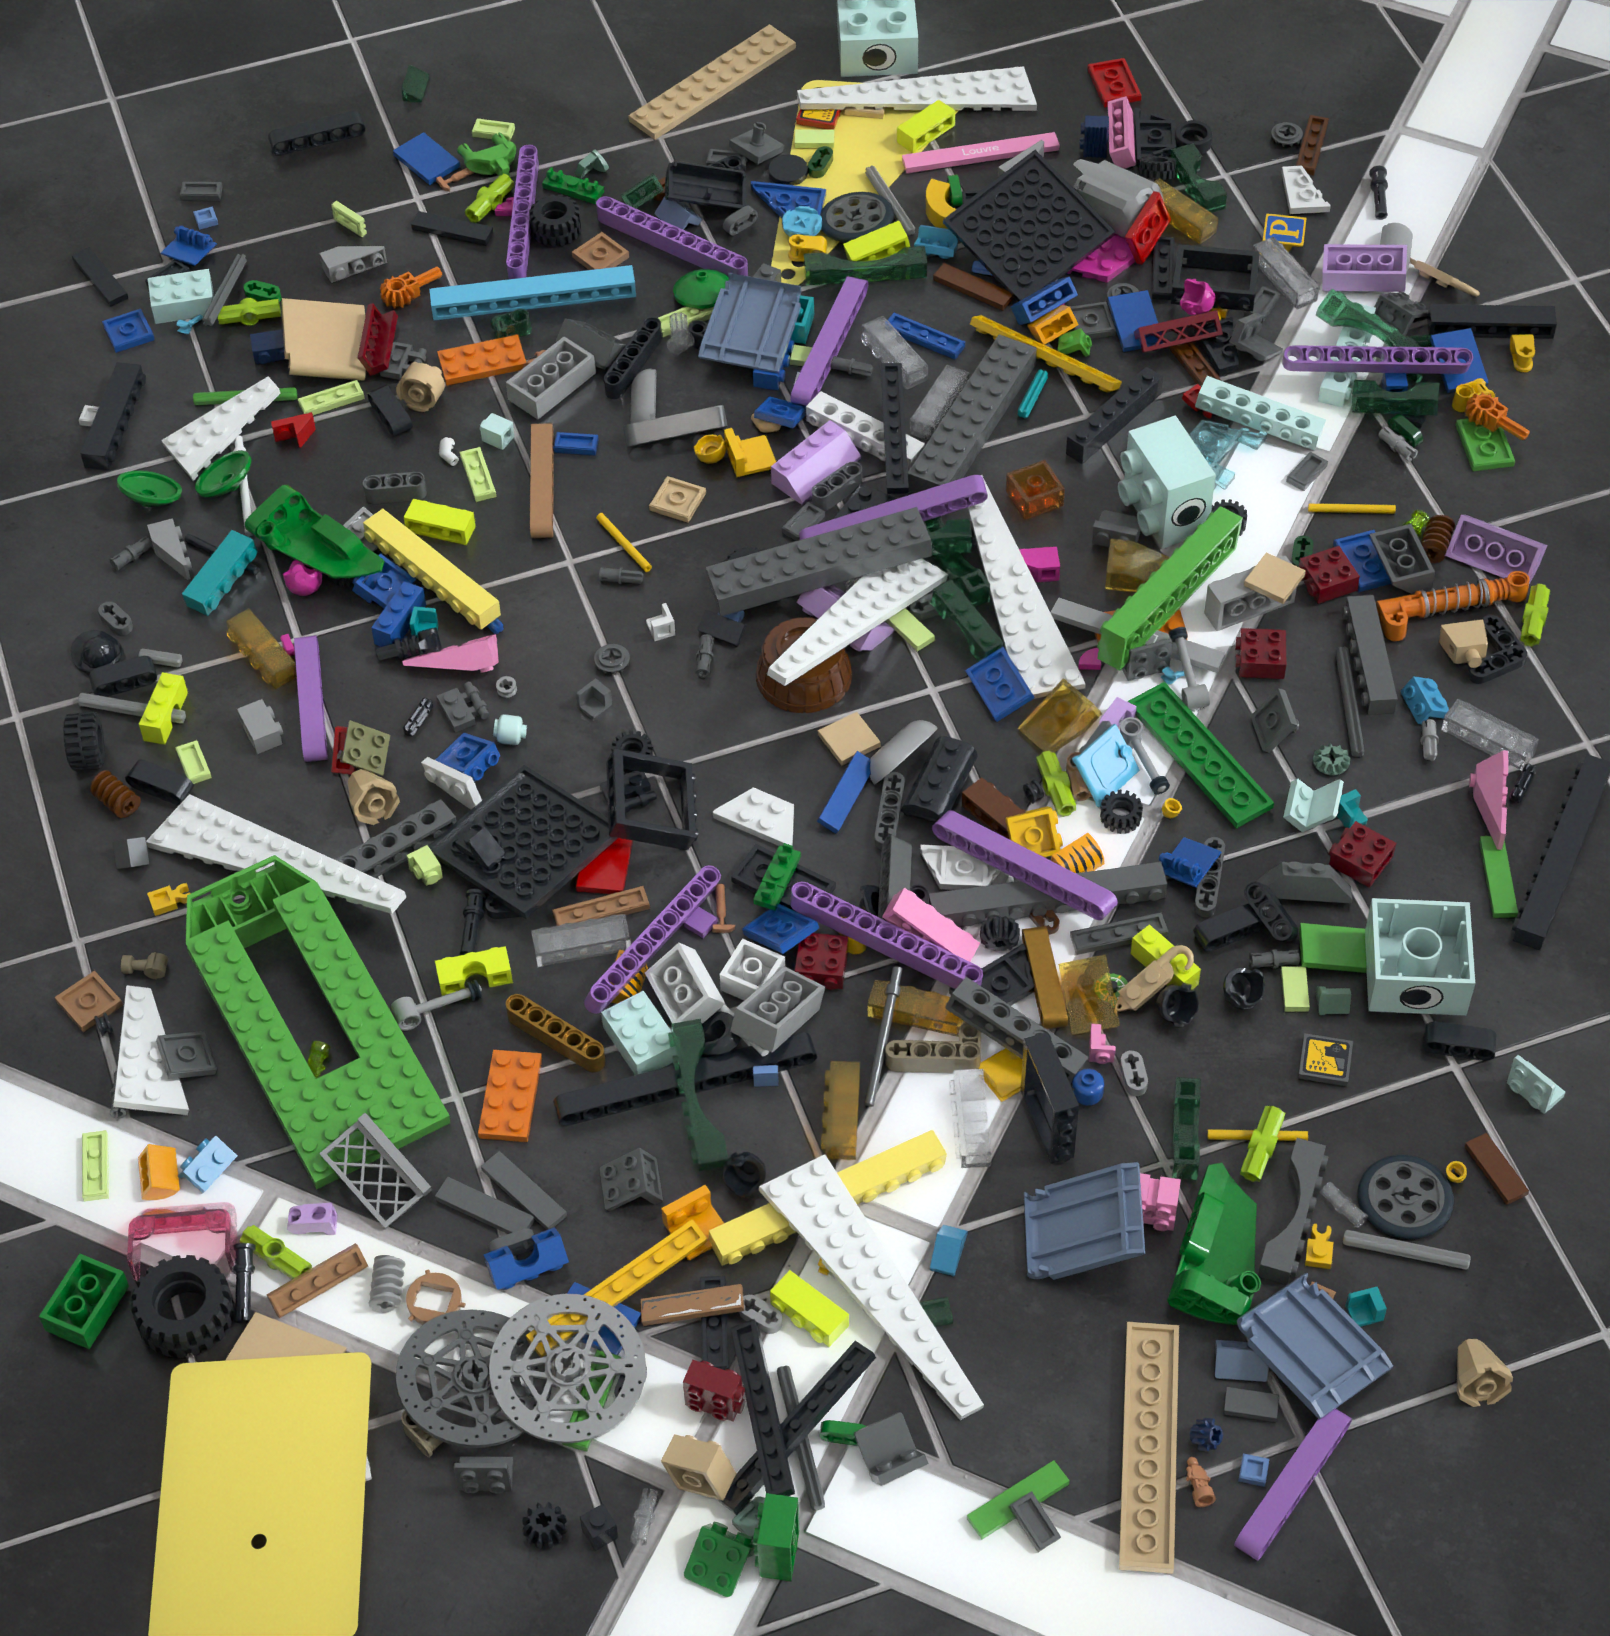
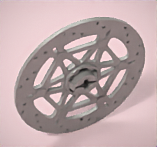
M557 1294L538 1299L526 1305L505 1323L492 1347L489 1363L490 1383L500 1409L519 1429L531 1436L549 1442L579 1443L608 1433L631 1413L641 1396L645 1383V1352L641 1339L633 1325L613 1306L586 1295ZM559 1314H578L588 1317V1320L584 1325H550L547 1318ZM602 1326H606L616 1336L623 1348L624 1358L615 1359L598 1333ZM530 1327L534 1328L537 1334L520 1361H512L510 1358L517 1341ZM557 1332H579L569 1344H566L557 1334ZM587 1334L589 1338L585 1349L582 1350L576 1347L579 1341ZM550 1335L560 1347L551 1350L546 1336ZM594 1341L598 1343L606 1358L589 1356ZM539 1342H542L547 1356L530 1360L529 1358ZM554 1359H555V1377L552 1375V1361H553ZM580 1359H582V1360L584 1361V1362H583V1373H584V1374H583L581 1377H580V1375H581V1361H580ZM591 1363L609 1366L606 1369L591 1371ZM545 1365V1372L527 1370V1367ZM614 1375H625L623 1387L616 1399L606 1409L602 1408L599 1401ZM607 1376L595 1394L589 1379ZM511 1377L522 1378L537 1402L533 1410H529L519 1400L513 1390L510 1381ZM530 1377L547 1380L541 1395L538 1394L529 1379ZM582 1385L585 1386L590 1398L588 1401L576 1390ZM551 1386L560 1389L550 1401L546 1400ZM569 1391L579 1404H557V1402ZM551 1411H586L589 1416L586 1420L571 1423L555 1422L547 1419ZM537 1416H540L538 1421H534Z

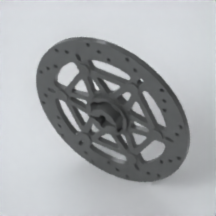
M469 1309L453 1311L431 1319L410 1336L398 1358L396 1389L404 1410L419 1428L445 1443L469 1448L500 1445L525 1433L509 1419L496 1425L492 1424L491 1417L500 1412L501 1409L499 1405L492 1409L489 1408V1395H494L490 1379L486 1387L490 1355L482 1357L477 1345L492 1349L494 1342L477 1337L473 1333V1329H482L499 1334L510 1317L486 1310ZM527 1329L517 1341L510 1359L512 1361H516L518 1356L524 1355L529 1348L530 1343L526 1339V1335L531 1332ZM454 1331L458 1333L456 1340L436 1354L431 1355L425 1352L426 1348L441 1336ZM466 1344H470L474 1356H465ZM456 1347L460 1348V1360L442 1358ZM535 1350L530 1356V1360L540 1358ZM437 1364L451 1366L454 1368L453 1371L450 1373L437 1366ZM545 1365L532 1366L531 1370L545 1372ZM418 1367L428 1370L432 1398L427 1401L421 1398L417 1388L416 1369ZM462 1369L461 1381H459L458 1378ZM435 1374L450 1381L441 1391L437 1390ZM513 1377L514 1382L511 1381L515 1394L525 1404V1407L533 1410L537 1402L532 1398L533 1396L529 1389L521 1385L520 1377ZM533 1378V1386L538 1394L541 1395L547 1380ZM551 1386L550 1391H549V1394H548V1396H547V1399H546L547 1401H549V1399H550L551 1391H552V1386ZM452 1388L458 1392L456 1395L443 1399ZM466 1398L472 1411L451 1404ZM474 1399H484L483 1412L479 1411ZM441 1410H446L475 1421L476 1427H464L450 1423L440 1418L437 1413ZM537 1416L534 1421H538L540 1416Z

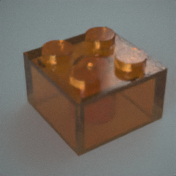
M1046 460L1007 473L1006 492L1025 520L1064 506L1065 488Z

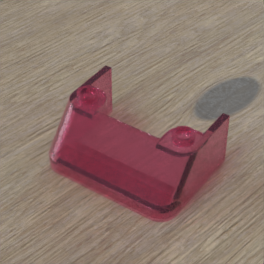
M214 1202L141 1210L131 1220L128 1227L127 1262L134 1280L138 1281L140 1278L141 1240H145L155 1234L209 1230L216 1234L225 1233V1255L230 1270L233 1272L232 1267L235 1265L233 1245L237 1244V1212L234 1205L229 1202Z

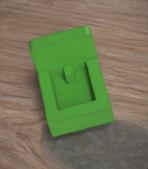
M1081 328L1059 336V352L1066 355L1081 350L1085 357L1090 355L1092 341L1089 335H1086Z

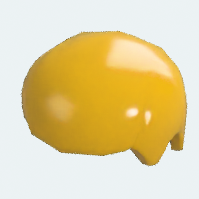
M705 435L697 441L694 451L700 461L712 464L722 460L725 456L726 443L721 435Z

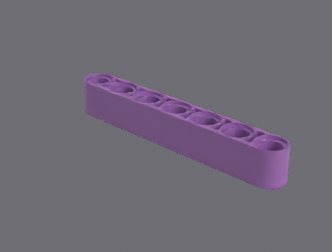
M317 635L294 638L304 762L327 760L328 753Z
M1334 1409L1325 1417L1316 1421L1240 1532L1234 1544L1236 1548L1257 1561L1262 1557L1346 1433L1352 1418Z

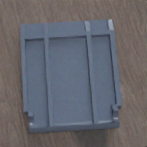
M728 273L729 281L725 282V289H720L700 346L698 358L779 373L801 309V305L798 303L801 295V286Z
M1138 1162L1121 1163L1046 1185L1045 1190L1035 1189L1036 1196H1030L1024 1192L1027 1276L1029 1278L1042 1279L1050 1276L1055 1280L1145 1254L1140 1168Z
M1304 1273L1239 1317L1237 1324L1241 1332L1249 1339L1248 1346L1320 1420L1391 1370L1393 1365L1385 1352L1323 1289L1319 1291L1317 1282L1311 1286L1308 1285L1306 1281L1308 1273Z

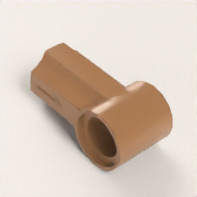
M1074 752L1067 758L1066 772L1069 777L1073 798L1078 801H1084L1092 797L1078 768L1073 767L1076 765L1072 758L1081 754L1080 752Z

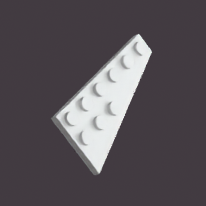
M266 377L161 440L163 446L194 481L198 477L197 473L203 467L207 468L211 464L210 460L216 454H221L242 433L241 428L246 423L251 424L255 419L254 415L259 410H264L280 394L279 388L269 377Z
M126 986L113 1107L188 1115L189 1108L179 1078L168 1079L156 1042L157 1036L165 1035L152 990L151 988Z

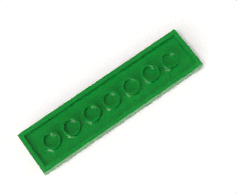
M1165 681L1128 700L1129 703L1137 706L1136 717L1236 829L1274 808V802Z

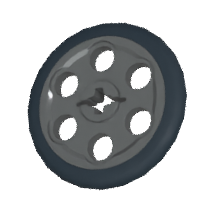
M851 192L843 194L828 202L820 213L822 217L821 230L833 240L849 242L891 224L894 218V210L886 198L875 193ZM856 228H863L862 230L855 231Z
M1394 1155L1378 1160L1364 1172L1358 1185V1200L1366 1218L1377 1229L1396 1238L1418 1239L1434 1234L1446 1224L1453 1210L1454 1196L1445 1175L1433 1164L1415 1156ZM1405 1170L1411 1177L1401 1179L1397 1176V1172ZM1378 1181H1385L1389 1184L1390 1188L1381 1190L1376 1186V1183ZM1424 1181L1430 1182L1433 1185V1189L1429 1191L1423 1190L1420 1187V1183ZM1402 1193H1407V1196L1410 1197L1409 1200H1405ZM1380 1203H1387L1391 1206L1392 1210L1383 1212L1378 1208V1205ZM1426 1203L1432 1204L1436 1210L1432 1213L1425 1212L1422 1205ZM1409 1214L1413 1216L1415 1221L1410 1224L1402 1221L1401 1216Z

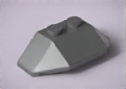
M1280 861L1256 880V882L1267 885L1277 899L1352 903L1351 886L1328 864ZM1260 887L1256 888L1257 897H1260L1262 894Z

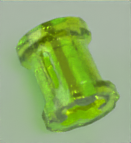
M1414 510L1411 514L1412 518L1406 521L1403 526L1412 524L1417 536H1419L1421 529L1427 526L1429 516L1424 511Z

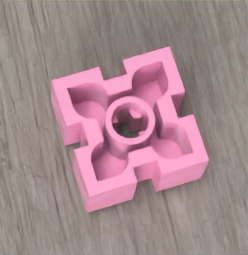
M1140 1173L1143 1224L1154 1225L1153 1228L1159 1231L1174 1230L1181 1179L1160 1176L1159 1180L1150 1178L1148 1174Z

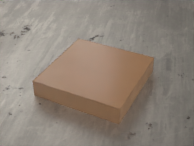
M601 232L572 251V257L588 270L616 267L629 258V251Z
M95 970L55 997L56 1003L82 1032L97 1024L94 1016L101 1017L104 1012L108 1016L123 1006L122 1000Z

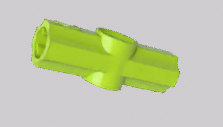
M503 174L488 188L485 186L480 188L476 200L465 210V216L471 222L477 223L491 209L495 211L496 206L502 204L503 197L514 187V181L507 174Z
M245 298L237 305L223 306L218 315L219 324L242 322L244 325L251 326L255 325L259 319L280 317L279 299L257 302L252 298Z
M1544 584L1531 586L1528 603L1525 606L1522 619L1524 624L1520 641L1526 646L1533 647L1540 643L1542 628L1545 626L1549 608L1547 604L1550 589Z
M1050 750L1042 752L1041 755L1036 757V763L1042 775L1045 794L1051 797L1057 815H1062V817L1069 816L1073 811H1076V803L1070 791L1068 774L1066 771H1062L1055 753L1050 752Z
M1265 1106L1258 1127L1254 1129L1247 1148L1249 1151L1240 1175L1247 1180L1260 1182L1268 1159L1272 1157L1278 1141L1277 1135L1286 1114L1280 1108Z
M255 1225L248 1226L243 1231L239 1240L240 1243L255 1244L256 1250L253 1253L266 1261L269 1268L279 1270L291 1279L312 1268L311 1263L287 1248L281 1239L271 1237ZM275 1252H280L278 1255L271 1256Z

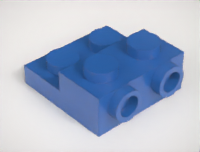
M379 554L384 560L382 572L355 577L352 582L354 584L352 591L367 602L371 603L374 601L385 609L404 581L414 584L416 579L385 556Z
M463 733L435 761L472 777L475 782L483 777L484 772L489 767L498 763L500 754L494 742Z

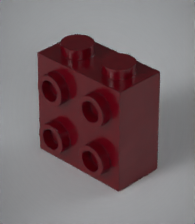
M1340 546L1300 558L1299 568L1305 570V576L1301 581L1305 583L1309 595L1313 596L1318 604L1357 591L1360 576Z
M1241 628L1240 637H1235V650H1239V654L1235 656V668H1239V677L1284 679L1287 665L1286 630Z
M1355 821L1351 828L1347 827L1343 831L1340 842L1332 845L1328 854L1331 856L1329 865L1370 888L1393 858L1396 842Z
M812 933L799 942L795 972L825 986L826 989H843L849 950L848 936Z
M692 1359L683 1379L685 1405L692 1411H703L712 1414L718 1420L734 1422L737 1413H742L746 1399H743L745 1387H742V1377L733 1370H722L714 1367L713 1364L707 1361L699 1362Z

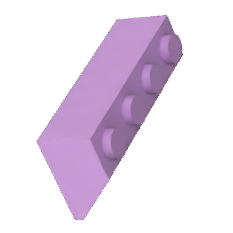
M1324 244L1322 291L1405 292L1407 245Z
M829 420L771 466L772 484L803 505L812 498L811 490L814 485L846 463L858 462L861 459V455L847 432Z
M1461 515L1445 556L1503 578L1508 577L1511 572L1522 571L1529 576L1531 582L1541 563L1547 545L1468 515Z
M832 584L802 593L797 603L803 607L802 610L805 613L816 616L819 619L845 592ZM884 621L853 641L850 646L857 651H871L889 637L895 629Z

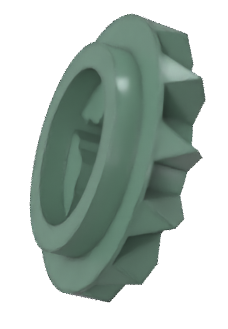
M1330 743L1328 746L1321 745L1318 750H1315L1313 763L1324 774L1338 775L1348 769L1350 757L1348 756V751L1343 750L1340 745L1336 747ZM1330 754L1333 755V757L1335 758V761H1334L1333 764H1332V761H1330V758H1329V755H1330Z

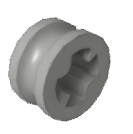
M501 677L496 683L497 692L501 697L510 698L517 692L516 681L512 677ZM508 685L510 689L505 690L504 686Z

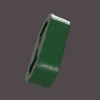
M822 146L815 151L808 163V174L810 177L821 178L826 174L833 162V150L830 147Z
M1397 414L1388 420V427L1398 436H1403L1406 439L1405 441L1413 448L1423 442L1420 430L1401 414Z
M1304 535L1295 538L1291 558L1293 565L1299 567L1300 558L1312 555L1314 543L1310 537ZM1301 545H1305V550H1301Z

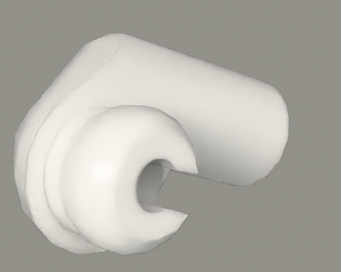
M445 437L440 441L439 455L450 465L454 466L459 461V458L451 452V449L454 448L452 445H455V442L452 438Z

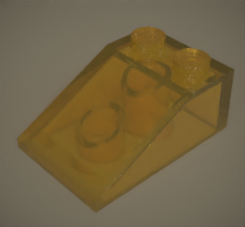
M1111 539L1105 589L1137 592L1138 587L1148 581L1152 572H1157L1163 561L1168 560L1170 557L1134 541Z
M1063 678L1017 729L1042 751L1050 750V752L1055 753L1086 732L1102 713L1089 699Z
M1106 954L1058 964L1072 1035L1090 1032L1091 1024H1101V1030L1120 1026Z

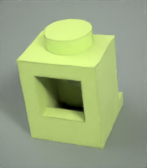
M428 845L407 855L409 869L411 872H414L418 880L422 879L426 886L434 884L443 878L441 865Z

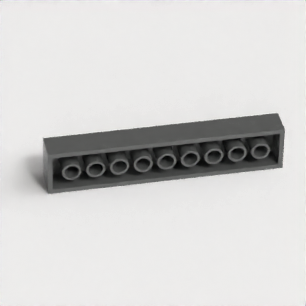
M1002 335L997 336L908 471L910 492L918 493L964 477L1036 366V347Z
M914 507L706 567L708 584L719 614L724 616L932 556L931 539L918 508Z

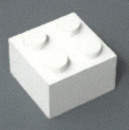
M742 939L720 973L721 991L746 1000L785 966V956Z

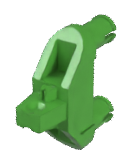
M498 132V135L496 133L492 137V142L496 146L478 152H473L465 143L464 147L462 144L458 147L457 152L462 156L465 166L470 171L486 175L496 173L500 176L507 174L510 177L509 166L514 160L516 145L511 141H507L502 133Z

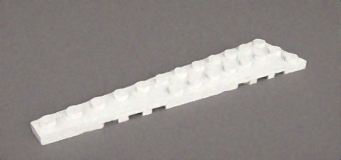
M1024 66L797 90L800 109L843 110L846 107H855L856 109L875 107V110H880L883 107H894V110H924L930 104L940 100L954 110H962L964 107H970L974 110H981L982 107H993V110H1001V107L1012 108V111L1037 110V103Z

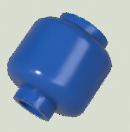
M1083 1069L1074 1076L1072 1090L1077 1102L1087 1106L1094 1105L1102 1099L1104 1079L1096 1070Z

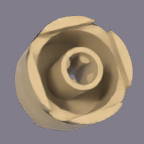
M413 362L397 384L396 392L399 399H403L407 402V407L418 412H425L429 408H433L445 388L442 372L436 366L431 367L427 364Z

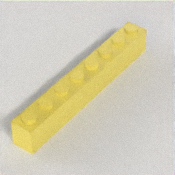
M381 509L363 522L364 536L368 542L374 543L383 554H388L393 558L398 566L404 567L413 578L419 579L425 588L434 591L440 600H445L455 612H460L465 616L470 624H475L479 629H483L501 615L499 601L387 511Z

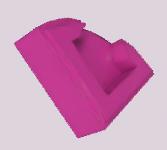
M514 197L507 198L505 202L498 204L495 209V215L512 216Z
M289 634L282 635L280 639L285 656L295 655V649Z
M1093 648L1086 651L1080 657L1078 669L1101 670V660L1097 659L1099 649Z

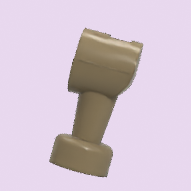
M156 952L151 953L148 959L135 960L132 955H123L121 959L122 974H132L134 970L144 971V974L149 978H163L166 972L168 957Z

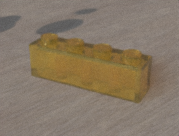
M1160 178L1154 181V183L1159 185L1163 194L1164 204L1171 218L1169 224L1199 244H1202L1217 233L1218 217Z
M250 609L226 621L228 626L227 636L231 642L238 644V648L243 656L247 655L249 657L252 667L255 670H260L261 676L267 684L271 683L277 689L297 678L295 662Z
M875 980L868 1000L869 1017L882 1019L887 998L885 995L886 986L890 984V981ZM899 985L901 990L899 998H896L892 1022L959 1037L960 1026L965 1021L945 1009L950 999L949 996L941 995L934 991L919 990L912 986L905 987Z
M831 1061L830 1071L825 1070V1085H829V1092L824 1091V1106H828V1113H823V1128H827V1134H822L821 1149H826V1157L828 1159L856 1160L860 1062Z

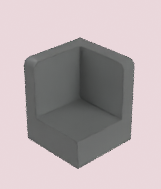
M595 678L576 693L577 707L591 719H594L612 705L611 690Z
M145 837L112 841L117 869L149 864Z

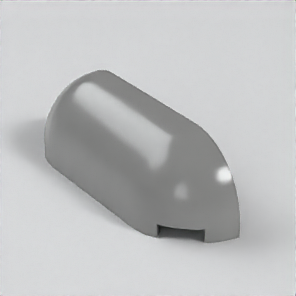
M1391 222L1382 227L1380 245H1407V272L1410 264L1413 233L1406 225Z
M650 368L641 371L632 382L631 424L655 419L656 369L652 370Z
M924 720L913 721L903 727L871 757L870 778L874 785L894 770L938 728L931 722Z

